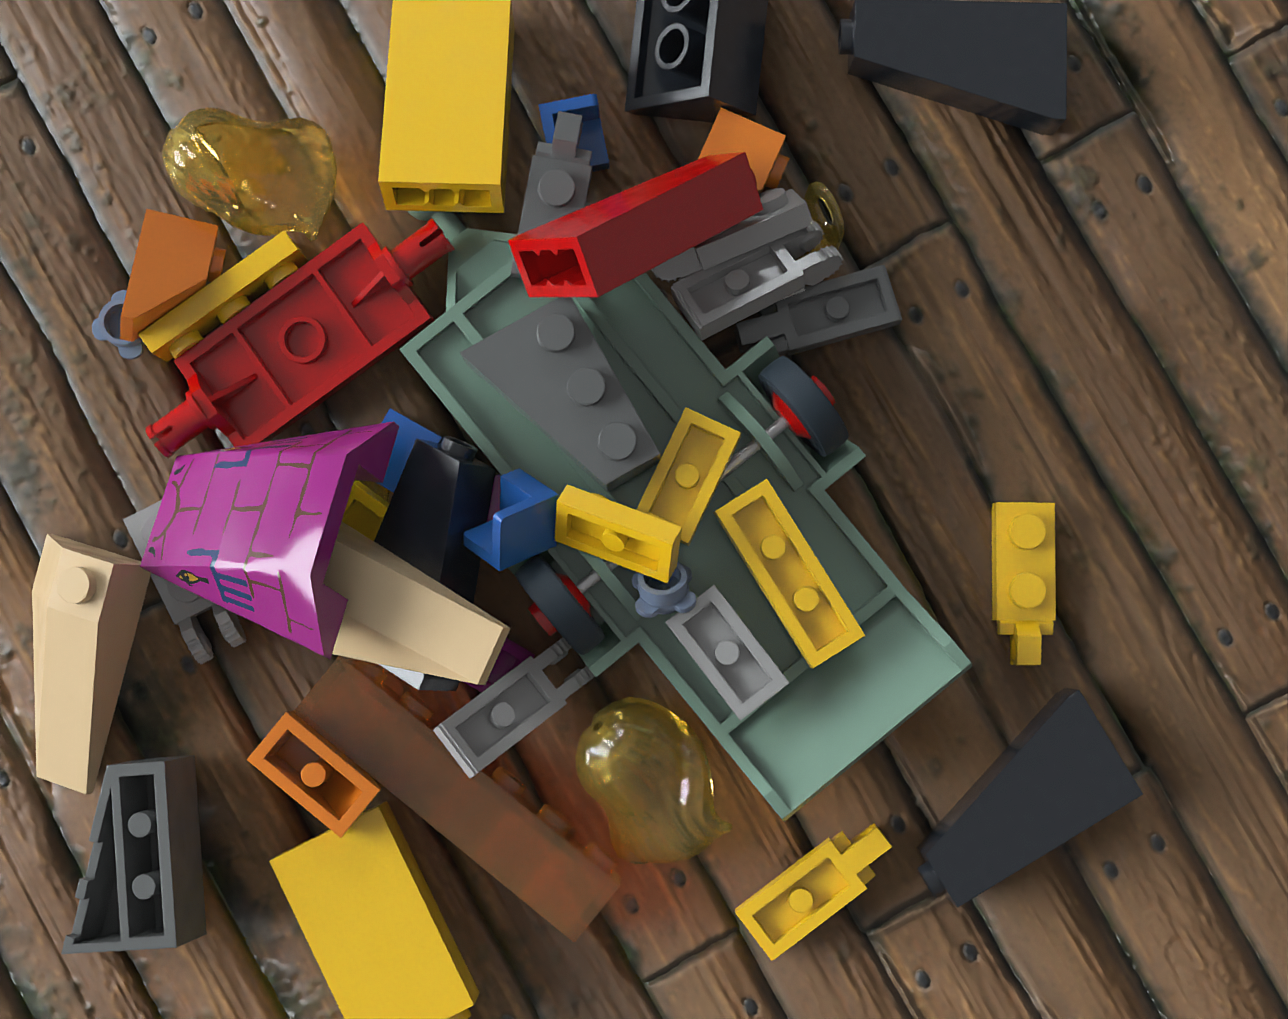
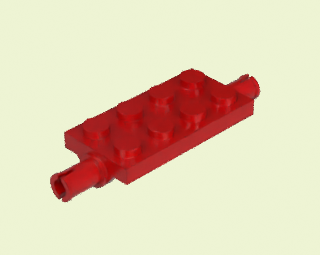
M431 218L427 221L426 225L390 250L387 246L383 248L370 228L362 222L176 358L174 363L186 378L189 391L185 393L186 400L154 424H150L145 428L149 439L153 440L155 437L159 439V441L154 443V446L165 457L170 458L178 449L207 428L212 430L218 428L234 447L268 442L435 321L413 290L414 281L412 279L445 254L455 250L450 240L444 236L445 233L439 225Z

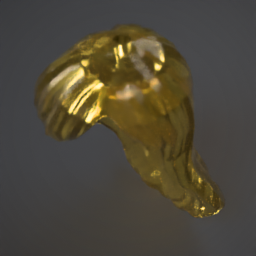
M200 108L188 112L181 119L178 126L168 132L162 149L164 167L174 189L196 207L213 212L231 226L254 235L271 236L278 235L282 231L286 233L302 232L310 241L317 239L319 228L323 225V218L329 211L335 192L337 162L326 130L316 122L301 117L279 121H255L220 108Z
M625 697L614 701L595 713L592 725L587 727L579 738L575 756L576 772L583 788L606 812L609 821L611 845L618 858L632 864L672 863L687 860L705 850L712 844L714 839L722 837V834L729 833L732 830V824L723 821L715 810L711 770L703 743L683 719L653 701L635 697Z

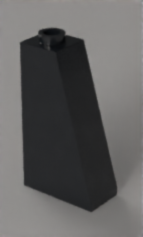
M855 0L849 19H840L838 54L848 55L849 75L1040 135H1054L1066 120L1067 3Z
M444 436L440 444L416 438L374 542L473 604L481 558L463 545L464 532L487 522L496 469L477 460L475 455L478 449L459 439ZM381 665L418 690L456 691L460 683L459 680Z
M1064 688L1056 693L918 845L917 849L925 863L917 867V870L935 899L945 894L947 899L958 908L1143 795L1080 690Z

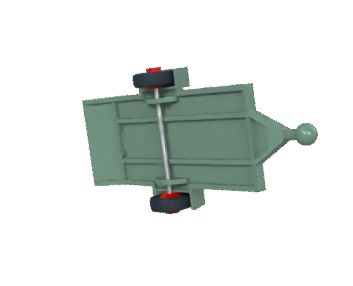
M408 211L411 216L421 221H428L433 218L445 233L444 236L450 240L455 250L448 254L446 312L401 347L399 350L501 475L520 468L558 493L559 497L568 484L590 493L603 495L611 501L636 510L657 465L607 492L557 447L551 439L517 411L500 393L476 374L460 355L461 351L558 298L529 297L522 278L511 276L514 256L508 240L518 234L466 228L453 212ZM643 273L600 297L571 298L660 452V459L685 407L741 432L739 443L690 545L687 546L680 542L678 562L690 568L692 579L688 586L689 591L693 592L696 598L713 585L716 586L788 680L789 684L740 721L665 623L678 612L666 615L657 614L652 618H646L637 613L635 603L640 598L639 590L635 589L632 585V576L636 571L557 542V546L510 566L508 569L517 577L521 586L534 601L528 607V610L550 636L558 631L568 644L579 653L595 677L639 643L785 822L970 669L972 663L952 638L901 584L825 491L831 484L866 457L857 445L847 440L849 433L842 418L833 406L836 401L825 385L814 375L809 377L789 358L785 356L780 357L775 345L768 336L725 370L650 277ZM765 479H768L865 634L864 637L815 668L809 667L713 513Z

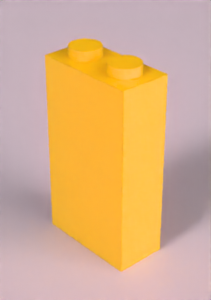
M393 0L378 177L386 210L504 213L515 32L512 0Z
M387 801L363 812L342 838L329 829L269 861L344 1019H468L471 1016L468 1008L475 1004L480 992Z

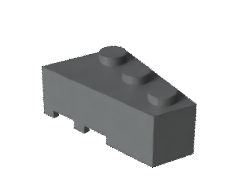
M558 297L460 352L466 364L476 374L500 393L517 411L531 421L607 492L659 463L660 452L571 297Z
M195 755L137 759L107 765L89 841L94 843L85 877L79 879L75 898L80 899L74 926L72 933L65 937L61 954L177 948L206 935Z

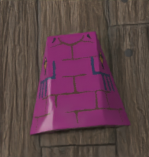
M393 421L176 456L140 567L331 660L348 599L323 584L353 482L354 480L383 483L399 425Z

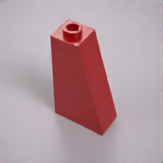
M746 152L708 155L509 239L508 243L529 297H600L764 209L757 190L756 177L750 168Z

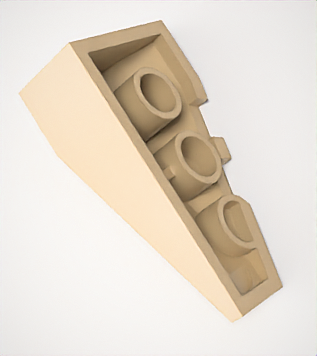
M341 522L323 584L348 599L332 654L485 685L510 631V627L349 525Z
M47 534L32 589L36 777L83 794H92L151 573L140 567L141 561L55 534Z

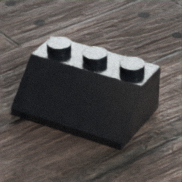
M637 0L625 112L634 115L710 123L715 122L721 108L744 118L756 116L768 0Z

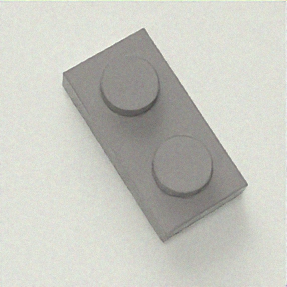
M715 585L696 598V605L691 611L687 613L678 612L665 622L740 721L789 684L788 680Z

